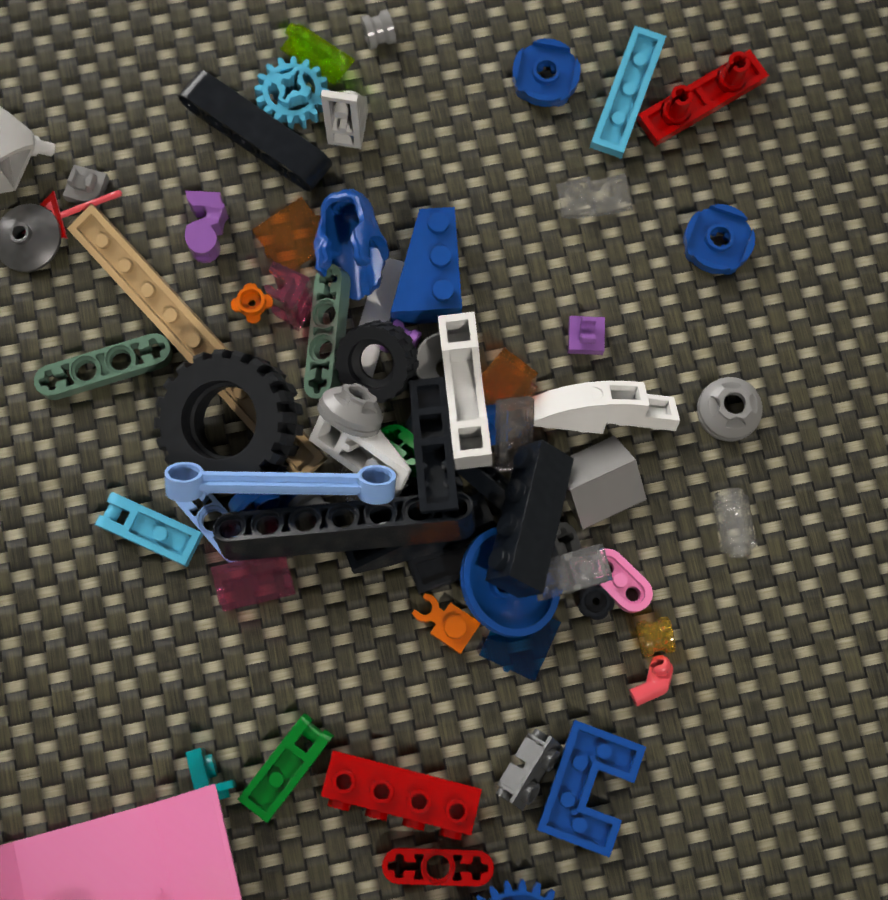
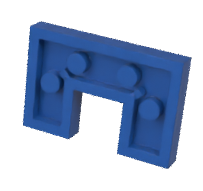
M573 720L536 830L610 858L622 820L588 808L586 805L598 770L635 783L646 746Z

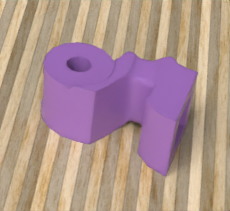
M185 191L191 211L197 218L204 217L186 225V244L195 260L202 263L212 262L219 256L221 250L217 236L223 234L225 222L229 218L220 192Z

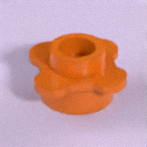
M254 283L245 284L238 292L237 298L231 301L232 310L246 316L247 322L250 324L258 323L261 320V314L273 306L271 295H264L262 290ZM255 301V305L250 306L249 302Z

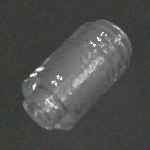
M741 488L716 492L712 505L721 552L729 553V558H741L751 555V549L756 548L758 545L755 538L756 534L748 495H745L744 490Z

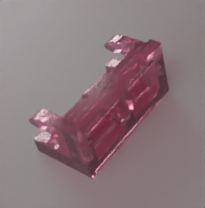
M273 261L269 272L274 275L277 289L270 285H265L264 288L270 297L283 303L285 311L275 306H272L271 310L277 318L292 324L293 329L300 331L312 308L313 291L310 278Z
M288 556L243 560L211 567L219 605H222L224 612L296 595Z

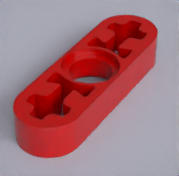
M396 847L385 855L382 862V871L386 879L394 884L482 886L492 878L494 864L490 856L479 849ZM398 854L404 855L405 862L416 863L415 854H423L421 860L423 878H414L416 869H406L403 872V876H395V870L389 869L388 863L395 861ZM441 855L448 860L449 870L444 877L434 878L428 873L426 866L432 856ZM453 855H462L460 864H471L473 857L478 856L481 863L487 865V871L480 872L478 879H474L470 871H460L461 879H452L455 873Z

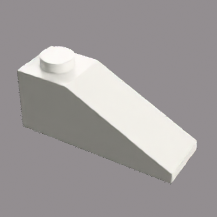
M322 90L321 101L327 143L361 149L368 115L367 96H362L350 90L343 92Z
M319 415L309 441L353 473H358L362 468L370 465H382L392 469L396 474L395 497H399L412 469L382 431L379 430L372 437L353 436L334 428Z

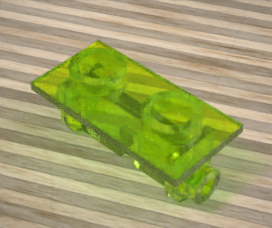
M290 23L285 31V35L289 38L280 50L290 57L296 56L297 61L301 64L305 59H309L310 69L319 66L321 68V77H327V80L333 85L339 82L355 61L354 58L300 23L296 25Z

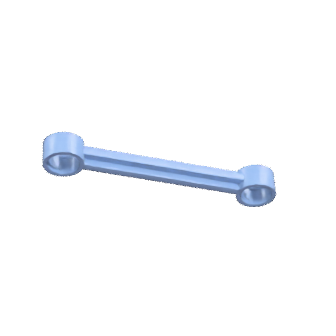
M178 462L168 466L164 472L166 496L178 502L194 501L204 493L357 495L361 501L373 505L389 503L395 497L396 474L392 469L382 465L366 466L358 473L203 471V468L196 463Z

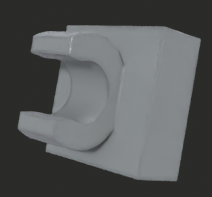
M74 165L62 196L65 201L80 205L103 196L110 179L106 173Z

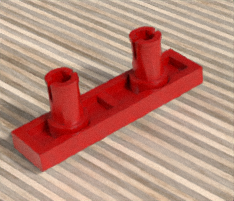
M750 49L744 53L740 51L734 52L730 55L727 63L687 86H675L670 96L639 113L636 121L656 147L765 83L769 74Z

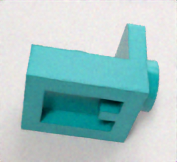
M205 748L185 752L194 790L213 785L212 778L218 776L213 754L207 755ZM236 780L216 784L219 800L230 797L229 789L237 787Z

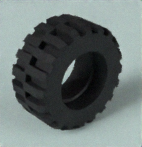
M226 349L214 350L212 354L202 352L193 356L194 363L183 362L176 368V372L179 375L176 378H167L163 385L167 389L165 397L158 396L155 407L161 408L160 418H154V429H160L162 437L157 438L156 441L159 450H165L169 453L165 457V461L169 466L178 462H192L200 465L203 471L284 472L289 465L286 459L288 456L295 457L299 446L294 444L296 435L303 436L304 425L297 424V416L304 414L302 404L295 403L293 397L298 394L294 385L285 381L287 375L279 368L271 366L269 361L236 350L233 352ZM228 387H237L244 390L251 398L256 411L254 435L245 449L235 456L219 455L210 446L204 432V416L209 403L215 395Z

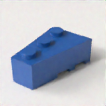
M455 207L419 209L390 312L392 323L396 319L403 322L404 325L438 323V316L462 313Z

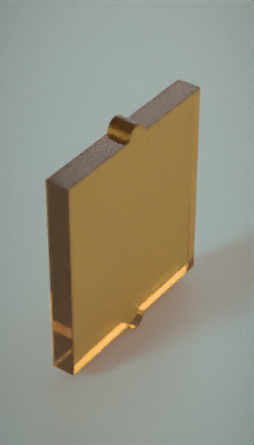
M300 197L252 229V233L264 247L265 256L271 257L284 276H286L315 256L313 242L321 216L315 215L304 199Z

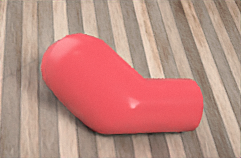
M657 655L653 657L650 661L646 682L629 689L630 696L636 707L668 692L673 675V666L666 656Z

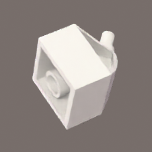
M0 106V193L16 191L31 156L35 157L38 154L53 156L55 144L40 140L22 122Z

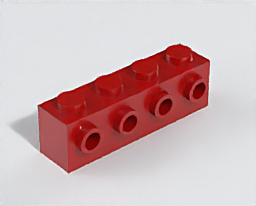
M333 750L321 797L329 798L327 806L340 810L350 811L351 804L366 808L364 815L371 818L387 821L388 814L403 818L402 825L424 831L425 824L440 827L439 835L461 841L462 834L470 836L472 834L482 789Z

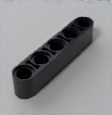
M199 70L178 95L180 102L189 111L307 192H312L332 167L331 160L324 152L204 70Z

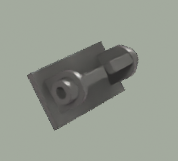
M535 728L532 734L528 732L515 754L517 758L525 762L524 767L521 769L510 762L496 784L499 786L496 794L523 811L526 804L530 805L536 799L540 791L539 783L546 771L550 772L556 766L560 758L559 750L562 746L552 736L549 735L548 737L537 728Z

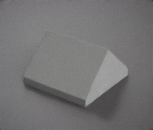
M615 436L570 456L574 458L565 498L581 530L646 501L647 498L637 461Z

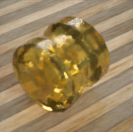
M668 616L659 617L656 622L651 623L646 620L637 621V637L644 658L653 657L655 652L659 651L667 654L675 652L674 632Z

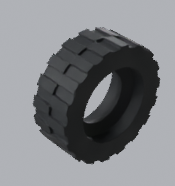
M375 320L351 329L346 333L347 336L340 340V346L336 349L335 370L338 371L339 376L337 377L340 383H357L368 388L369 392L376 396V402L379 403L386 402L402 394V392L409 388V380H415L417 376L416 370L419 368V361H417L418 351L412 343L413 339L404 332L403 328L397 327L389 321L381 322V320ZM369 345H381L391 354L393 367L386 378L374 379L364 371L361 364V356L364 349Z

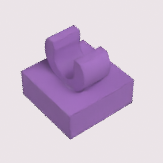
M570 316L568 320V354L603 355L605 351V317Z

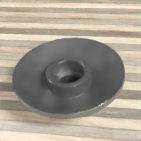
M22 204L14 207L1 218L0 260L7 267L18 272L37 271L49 264L57 254L61 244V227L54 214L45 207L37 204ZM26 230L25 236L19 239L21 232Z

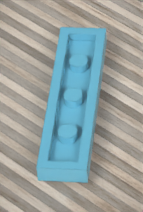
M636 25L634 26L592 138L590 148L622 159L666 39L665 35Z

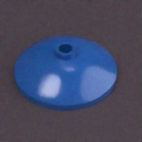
M497 527L491 528L478 535L464 553L460 568V583L463 597L473 616L488 630L501 636L513 638L533 634L542 629L553 617L559 603L560 589L553 580L550 568L543 594L517 598L502 589L499 591L495 585L485 581L489 566L488 559L493 550L497 534Z

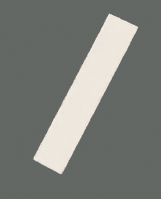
M392 258L385 261V266L381 272L383 278L380 286L371 295L367 296L359 326L375 320H381V322L390 320L392 304L404 265L403 261ZM377 344L366 347L361 356L362 367L366 374L372 378L381 351L380 345Z

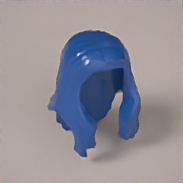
M343 189L339 192H333L324 198L321 205V219L313 242V250L316 256V271L320 276L325 277L327 276V270L332 264L345 270L351 280L349 298L354 301H360L361 298H365V295H371L380 286L383 278L381 272L385 266V261L389 259L387 241L380 231L371 202L364 194L355 189Z

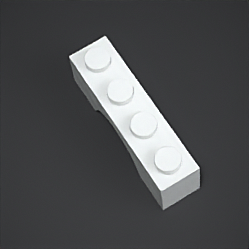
M475 312L438 316L455 469L492 466V451L483 390Z

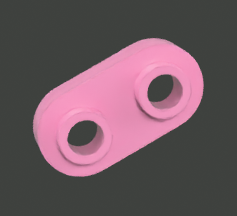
M601 549L590 558L588 562L590 579L606 590L620 609L628 613H637L650 604L653 597L650 583L619 552L613 549ZM601 563H608L611 566L612 573L610 575H604L600 572L599 566ZM632 588L637 591V601H630L626 597L627 589Z

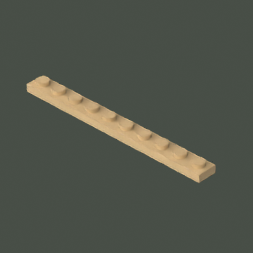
M91 204L67 228L189 363H194L193 356L202 352L212 354L214 350H228L96 206ZM228 387L220 391L218 395L254 433L256 428V411L249 395L237 387ZM303 431V436L296 435L294 444L298 445L299 449L295 457L288 456L286 459L289 465L287 470L289 472L313 473L328 457L319 447L309 441V436Z

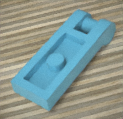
M110 493L106 501L109 505L104 515L98 516L94 524L95 526L188 567L203 537L202 532L119 494ZM122 510L129 512L124 525L117 522Z

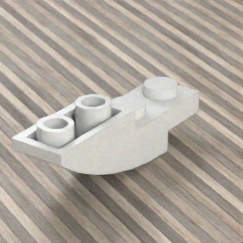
M597 381L574 384L531 397L529 402L532 425L547 429L554 428L582 433L603 434L608 423L619 426L676 431L680 422L674 397L647 394L644 382Z

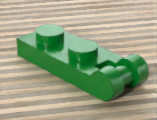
M306 713L298 719L237 799L266 823L270 822L334 738V735L327 729L322 731L312 723L314 719ZM302 735L313 743L307 753L296 745Z

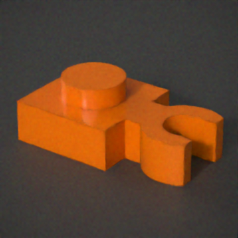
M425 593L423 599L431 604L432 610L424 615L414 609L412 612L413 617L421 623H433L435 626L431 630L430 635L461 655L481 623L451 602L445 611L439 608L437 599L431 594Z

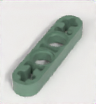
M332 264L327 270V276H320L317 272L314 280L304 390L310 398L317 401L320 400L326 390L341 386L337 377L339 376L338 371L335 370L336 349L340 346V340L346 337L351 280L349 274L335 264ZM335 276H336V277H337V281L331 283V286L329 287V286H328L329 281H333L334 278H335ZM334 307L336 312L335 318L330 324L325 325L323 315L327 309ZM330 341L332 344L331 354L326 359H321L319 354L320 348L324 343ZM319 366H323V367H326V368H329V369L327 370V369H325V368H322V371H321V370H319ZM324 380H326V387H321V389L318 390V384L324 383Z
M161 334L144 335L45 365L36 372L34 386L46 399L59 400L161 369L172 361L173 348L168 339ZM158 344L160 348H165L160 351L161 357L154 359L152 354H146L152 351V345ZM135 349H139L143 355L141 358L144 363L139 364V359L134 352ZM119 353H127L131 356V363L124 370H117L112 366L113 358ZM87 363L94 364L96 366L95 376L87 381L80 380L78 378L79 368ZM68 369L69 375L71 379L74 381L73 385H70L67 379H64L68 377V375L65 373V371ZM51 375L60 380L55 383L56 388L54 390L44 385L49 382V376Z

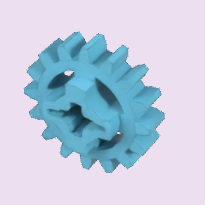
M292 56L290 63L286 64L281 57L278 58L277 67L268 63L266 65L267 75L259 73L257 76L259 85L254 87L257 107L282 124L283 122L287 123L288 128L292 131L295 123H299L303 129L307 128L306 120L308 119L317 123L319 121L318 112L323 113L321 92L322 90H329L327 89V77H321V68L316 66L310 69L309 59H305L302 64H298L296 56ZM307 82L313 86L315 93L312 92V87L307 86ZM270 94L273 95L274 100L278 101L277 105L271 100Z

